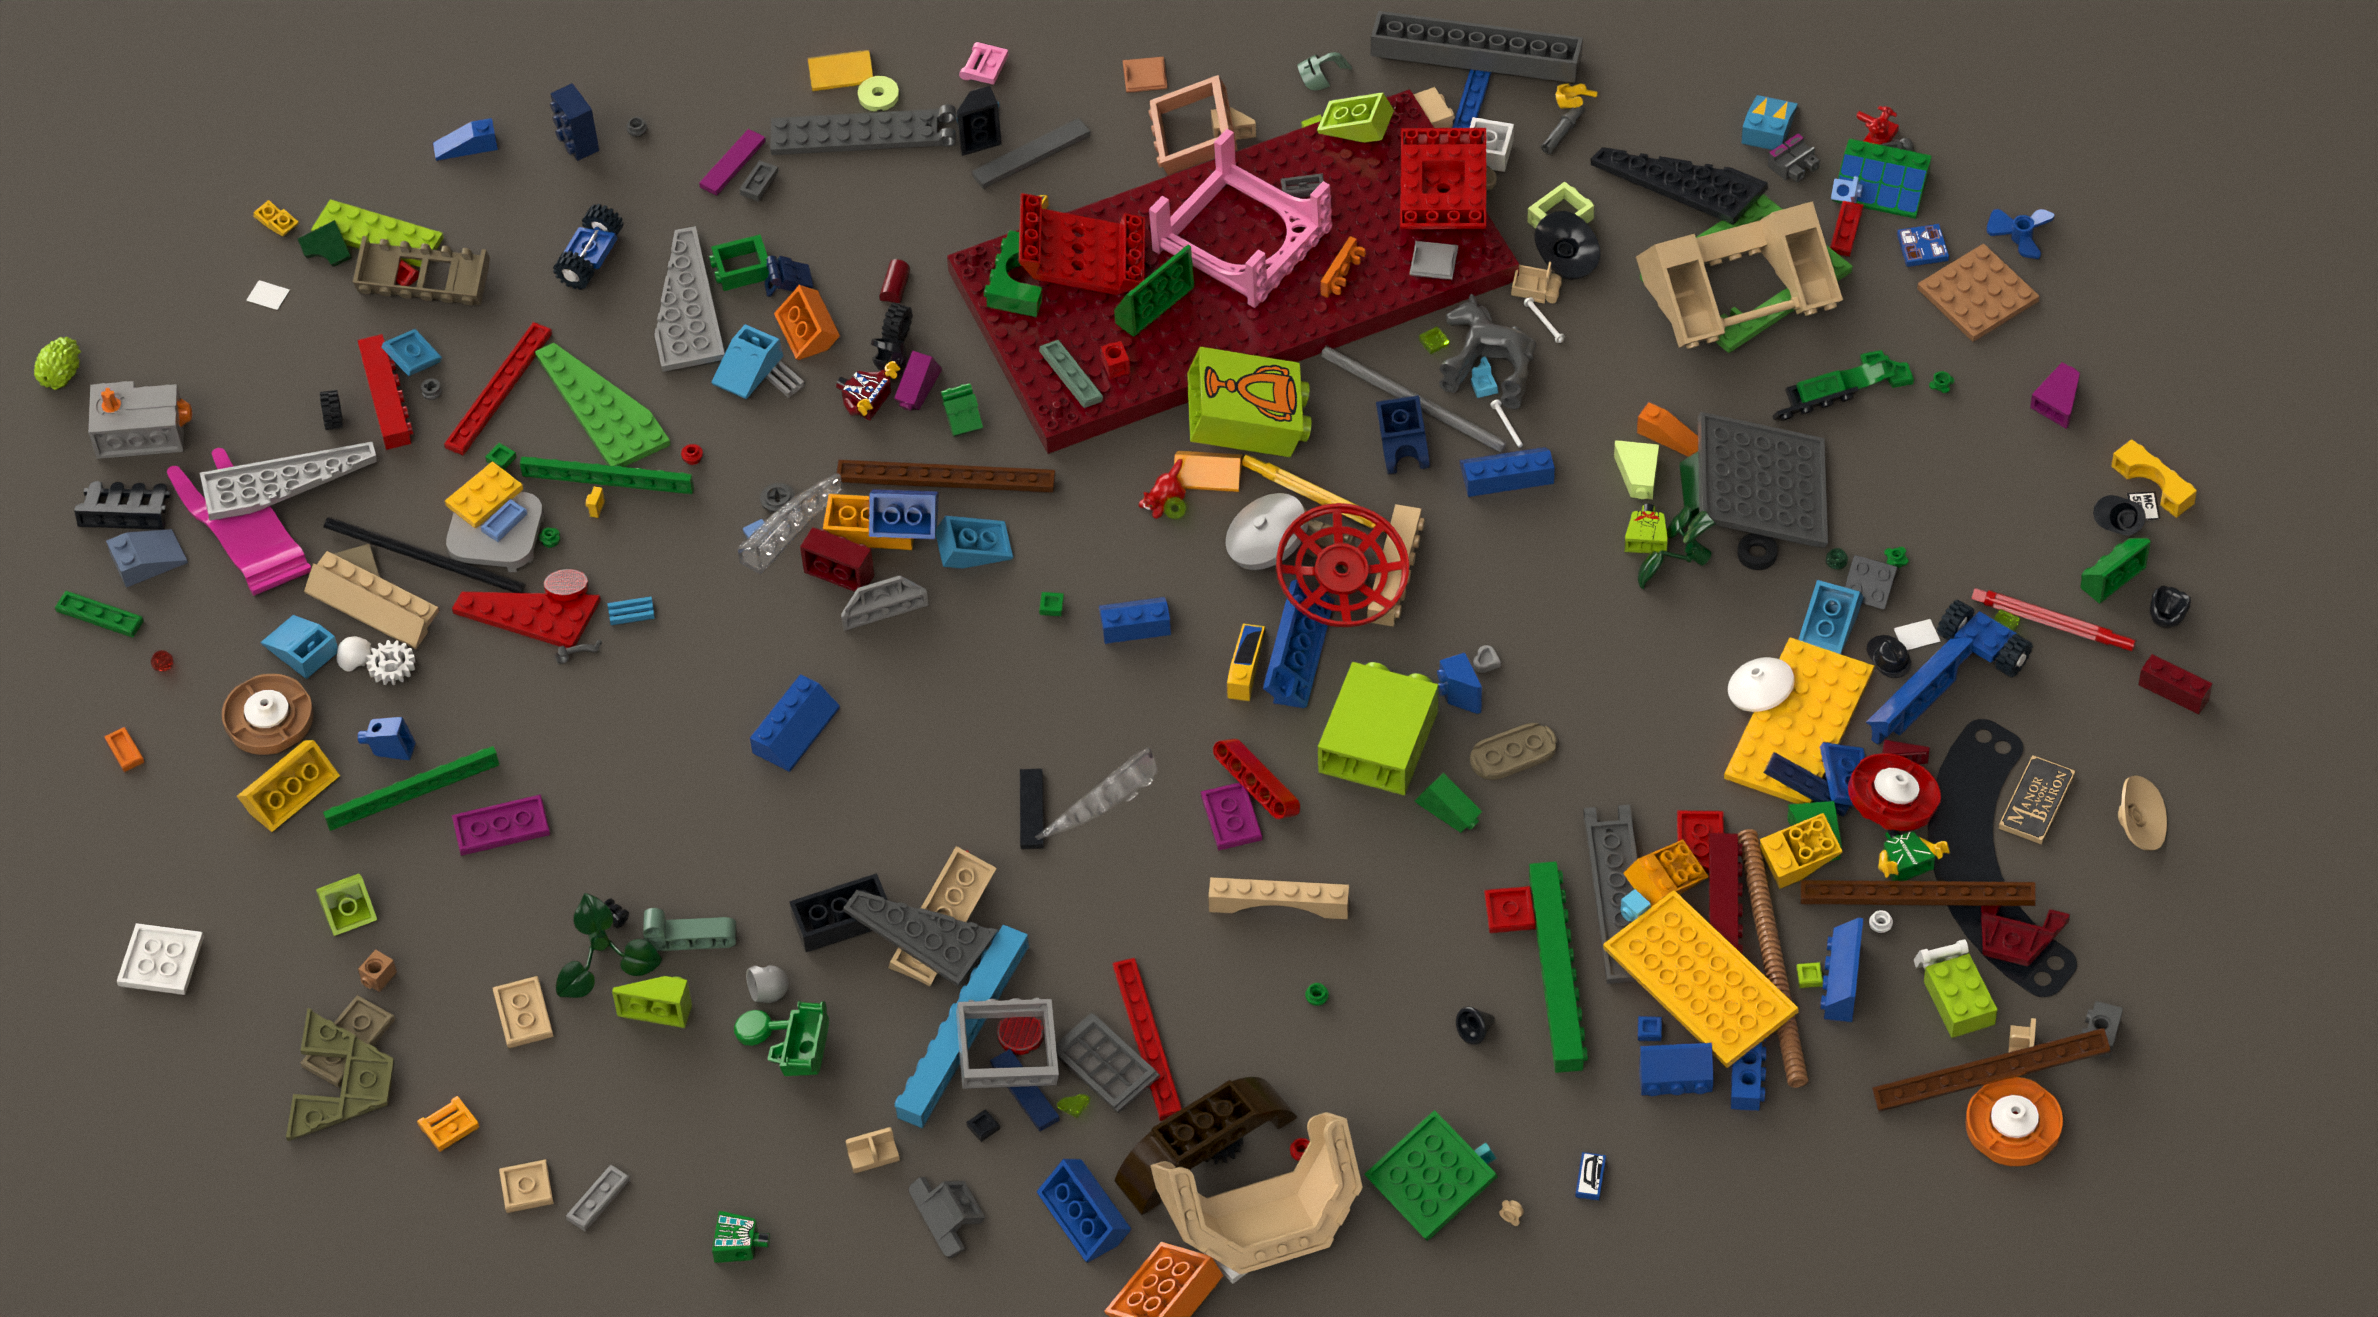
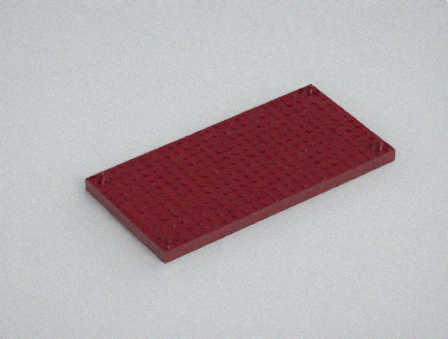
M1410 89L1386 97L1394 112L1382 140L1363 143L1319 134L1317 129L1320 122L1235 152L1236 166L1281 191L1282 178L1322 173L1324 182L1330 185L1331 230L1319 239L1318 244L1306 253L1305 258L1299 261L1294 266L1292 272L1284 276L1278 287L1273 288L1267 298L1255 308L1248 304L1247 296L1193 266L1194 288L1133 337L1115 324L1114 309L1130 291L1113 295L1035 280L1023 266L1012 269L1008 275L1017 282L1042 287V303L1037 317L987 307V298L984 297L985 286L990 285L991 270L996 268V256L998 253L1001 254L1002 239L1006 238L1008 234L947 255L949 274L1047 454L1188 403L1187 373L1199 347L1299 362L1321 354L1326 345L1327 347L1329 346V349H1334L1467 300L1470 294L1478 296L1513 283L1516 270H1518L1519 276V263L1487 212L1486 229H1400L1401 128H1434ZM1215 159L1066 213L1119 224L1124 213L1145 217V280L1174 256L1165 250L1160 254L1152 250L1149 209L1163 196L1169 199L1171 217L1216 170ZM1226 184L1177 236L1224 262L1245 265L1258 249L1265 253L1266 259L1279 251L1286 239L1287 228L1284 220L1275 210ZM1444 188L1439 190V192L1446 193L1449 191L1448 189ZM1310 196L1300 197V199H1310ZM1296 227L1292 231L1302 233L1306 228ZM1073 232L1075 236L1082 237L1079 233ZM1348 238H1356L1357 247L1365 249V257L1357 255L1361 260L1359 265L1352 263V261L1350 262L1349 271L1346 276H1343L1346 279V286L1337 285L1341 287L1340 295L1331 292L1329 297L1322 296V278ZM1416 241L1458 245L1452 280L1410 275ZM1073 249L1075 253L1081 254L1078 249ZM1059 340L1103 395V401L1083 408L1039 352L1040 346ZM1122 341L1130 362V374L1110 379L1102 362L1101 346Z

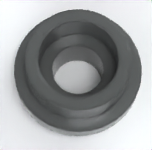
M632 117L626 125L627 132L632 136L643 135L647 131V123L641 117Z

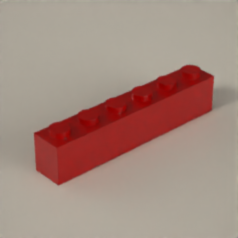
M383 334L357 340L386 450L411 444L409 435H413L410 422L406 423L405 419L409 418L406 406H401V403L405 401L402 389L397 390V387L400 386L398 374H393L392 372L396 370L394 360L389 358L388 354L381 348L384 342Z

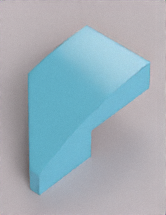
M1486 356L1481 358V363L1478 367L1472 369L1471 384L1477 398L1498 393V386L1491 374V366Z

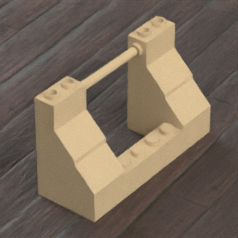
M1813 201L1775 211L1760 221L1698 238L1695 237V234L1655 244L1636 256L1644 285L1672 323L1679 348L1686 346L1687 349L1699 346V342L1705 340L1707 344L1719 340V336L1725 333V327L1792 308L1796 310L1797 315L1804 313L1805 316L1818 313L1817 309L1823 307L1825 311L1837 307V303L1843 300ZM1762 252L1775 269L1778 277L1789 289L1792 297L1791 300L1723 319L1719 315L1704 265L1709 263L1711 267L1723 263L1722 260L1726 258L1734 261L1742 258L1741 254L1749 253V256Z

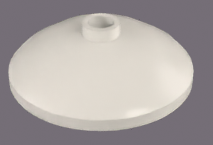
M1771 657L1754 659L1742 665L1732 675L1728 684V694L1732 703L1739 709L1749 712L1765 711L1779 705L1790 695L1795 682L1794 674L1791 667L1780 659Z

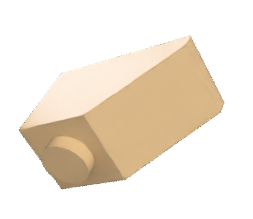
M1230 107L1236 140L1256 137L1255 120ZM1217 109L1211 110L1214 138L1221 135Z

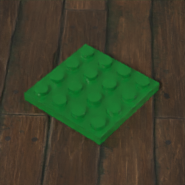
M1435 1110L1364 1174L1427 1242L1498 1178L1497 1174Z

